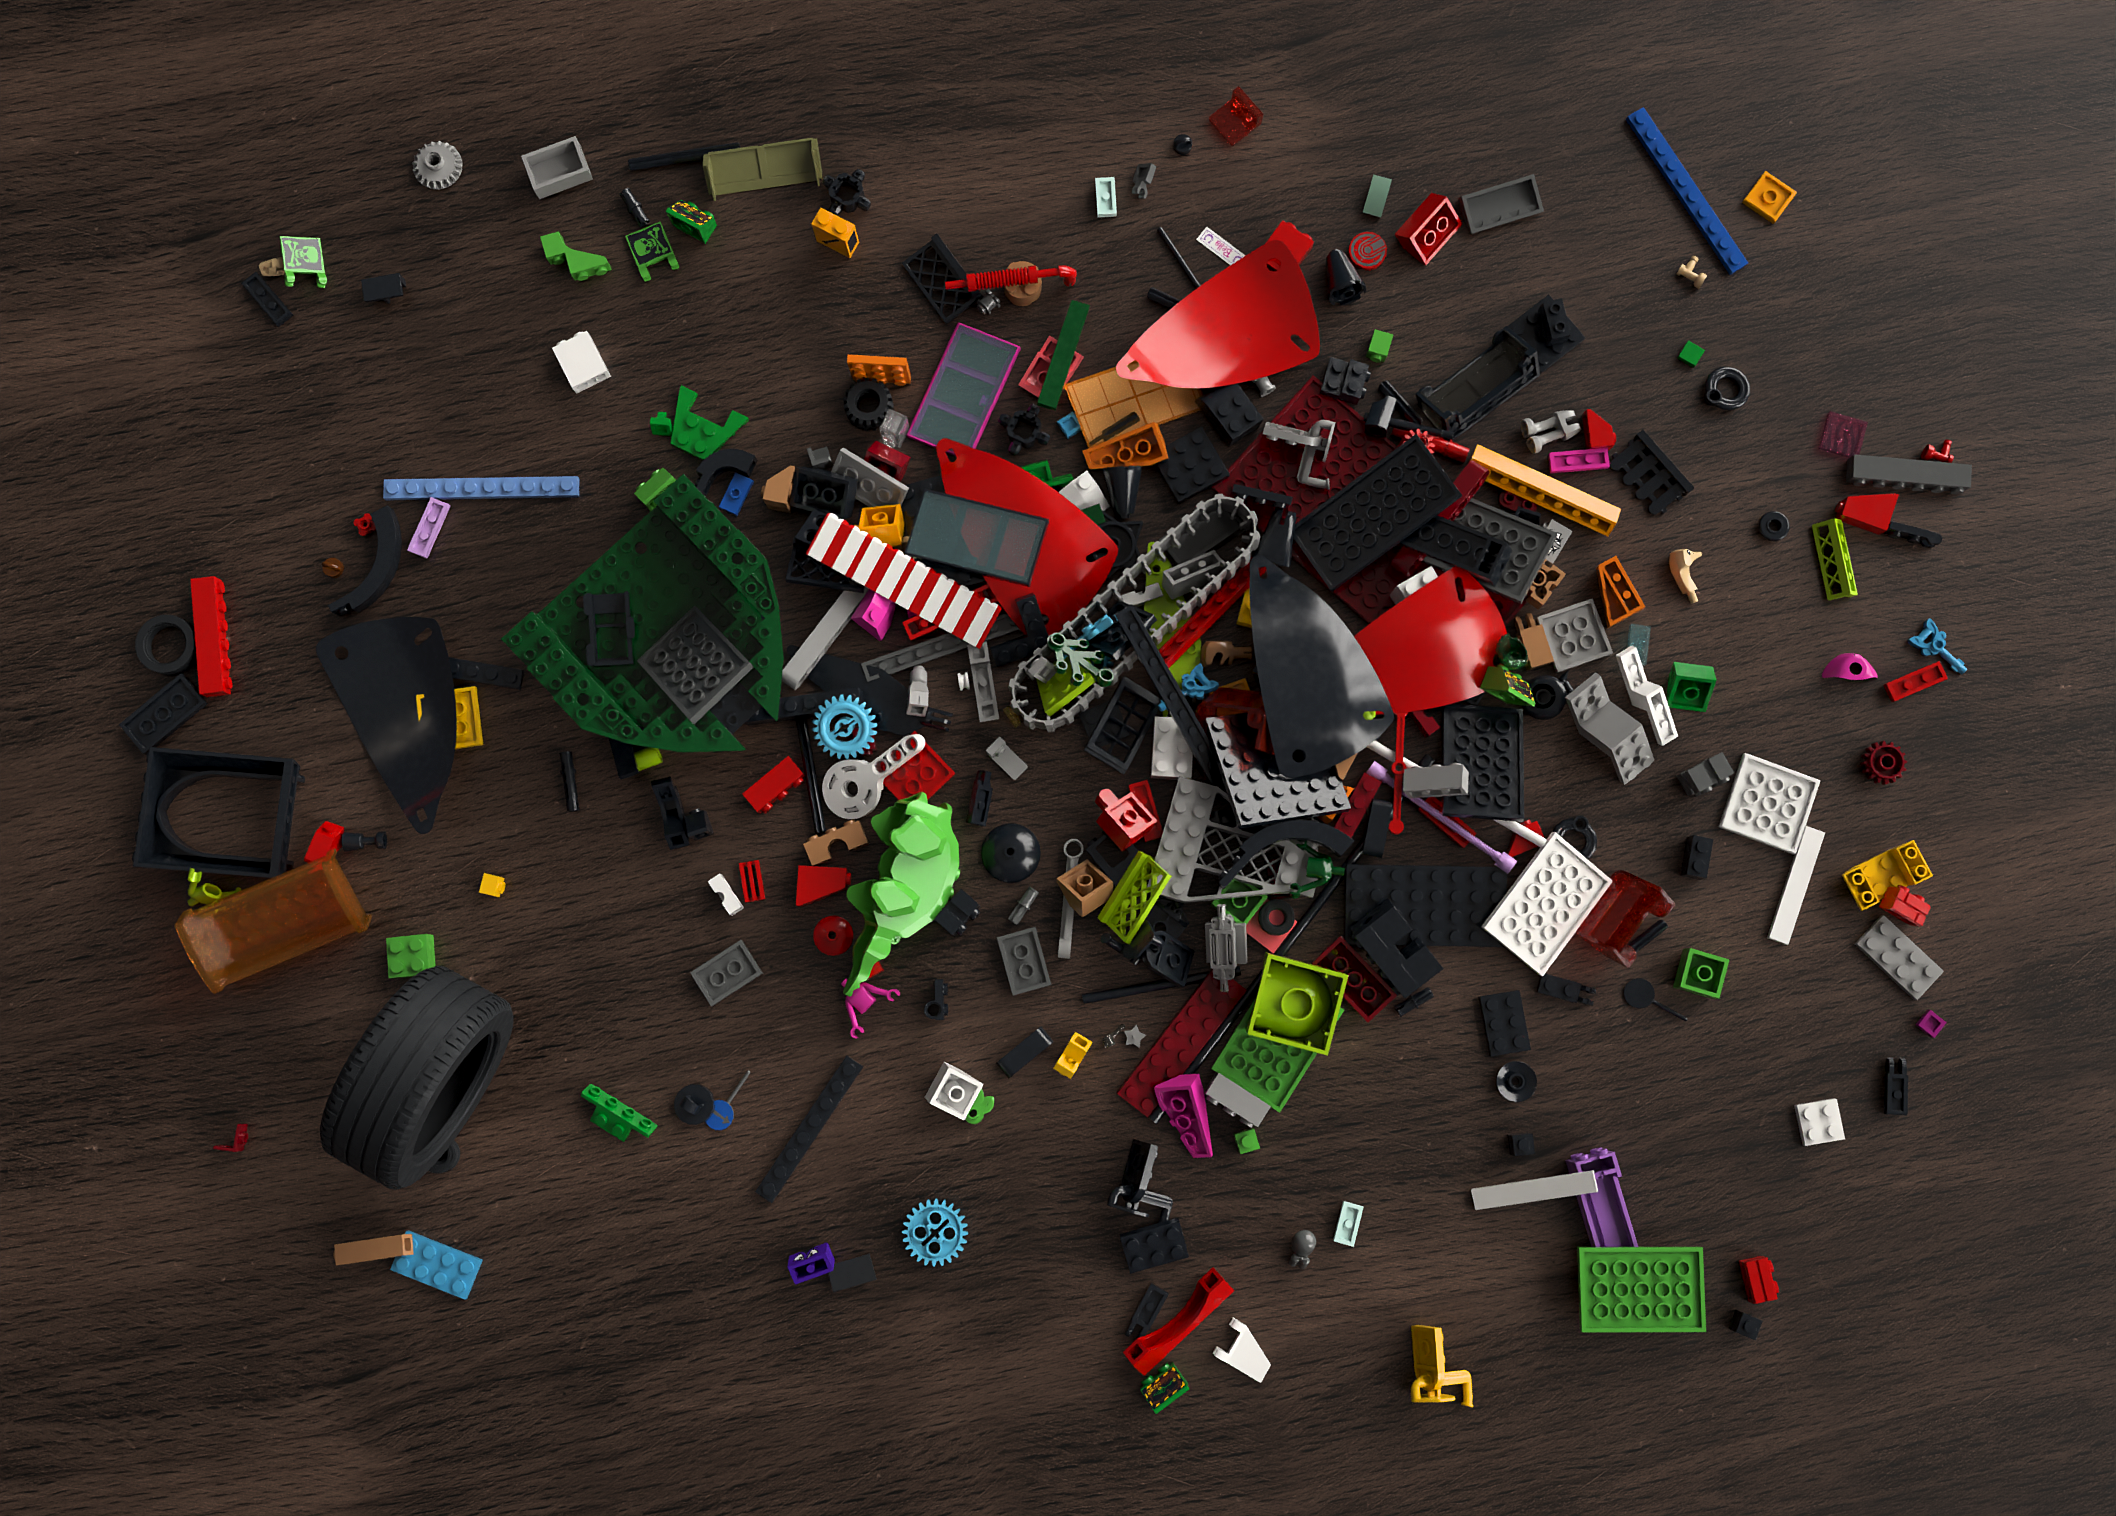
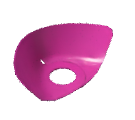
M1854 653L1838 655L1830 661L1822 673L1823 678L1839 677L1850 680L1878 678L1871 664L1859 654L1854 656ZM1854 662L1859 663L1862 667V671L1858 675L1852 674L1849 669L1850 665Z

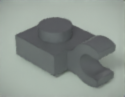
M1152 163L1138 164L1132 181L1135 183L1132 194H1139V199L1147 197L1146 184H1151L1156 166Z

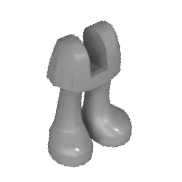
M1574 410L1557 411L1553 417L1534 423L1530 418L1522 419L1521 431L1523 437L1528 438L1526 441L1528 449L1535 454L1540 452L1542 446L1559 438L1566 441L1580 432L1582 429L1579 423L1571 425L1566 423L1576 417ZM1552 427H1555L1556 429L1552 432L1540 436H1533L1536 433H1539Z

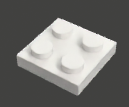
M1833 1098L1794 1105L1803 1146L1845 1139L1837 1099Z

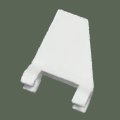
M1233 1317L1229 1325L1239 1331L1228 1352L1216 1346L1213 1354L1215 1357L1261 1383L1271 1364L1247 1326Z

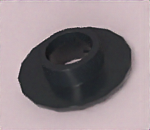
M1770 511L1760 518L1758 528L1761 535L1767 540L1779 541L1787 536L1790 524L1784 514ZM1775 522L1778 525V531H1772L1769 528V523Z

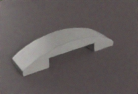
M984 642L980 649L969 644L967 647L980 722L998 720L999 713L987 642Z

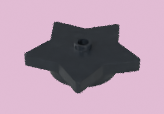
M1102 510L1106 522L1098 526L1118 547V554L1106 578L1107 580L1119 569L1131 568L1136 564V559L1140 556L1136 544L1143 521L1118 522ZM1101 548L1087 557L1095 561L1107 555L1108 550Z

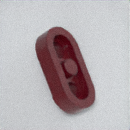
M1506 490L1498 497L1499 506L1512 513H1516L1518 506L1532 511L1537 509V504ZM1506 496H1510L1512 501H1507ZM1529 503L1530 508H1526L1524 504Z

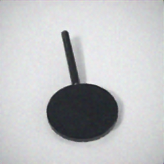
M1636 978L1626 984L1624 997L1630 1006L1640 1009L1648 1007L1653 1003L1683 1021H1687L1685 1016L1654 1000V988L1647 980Z

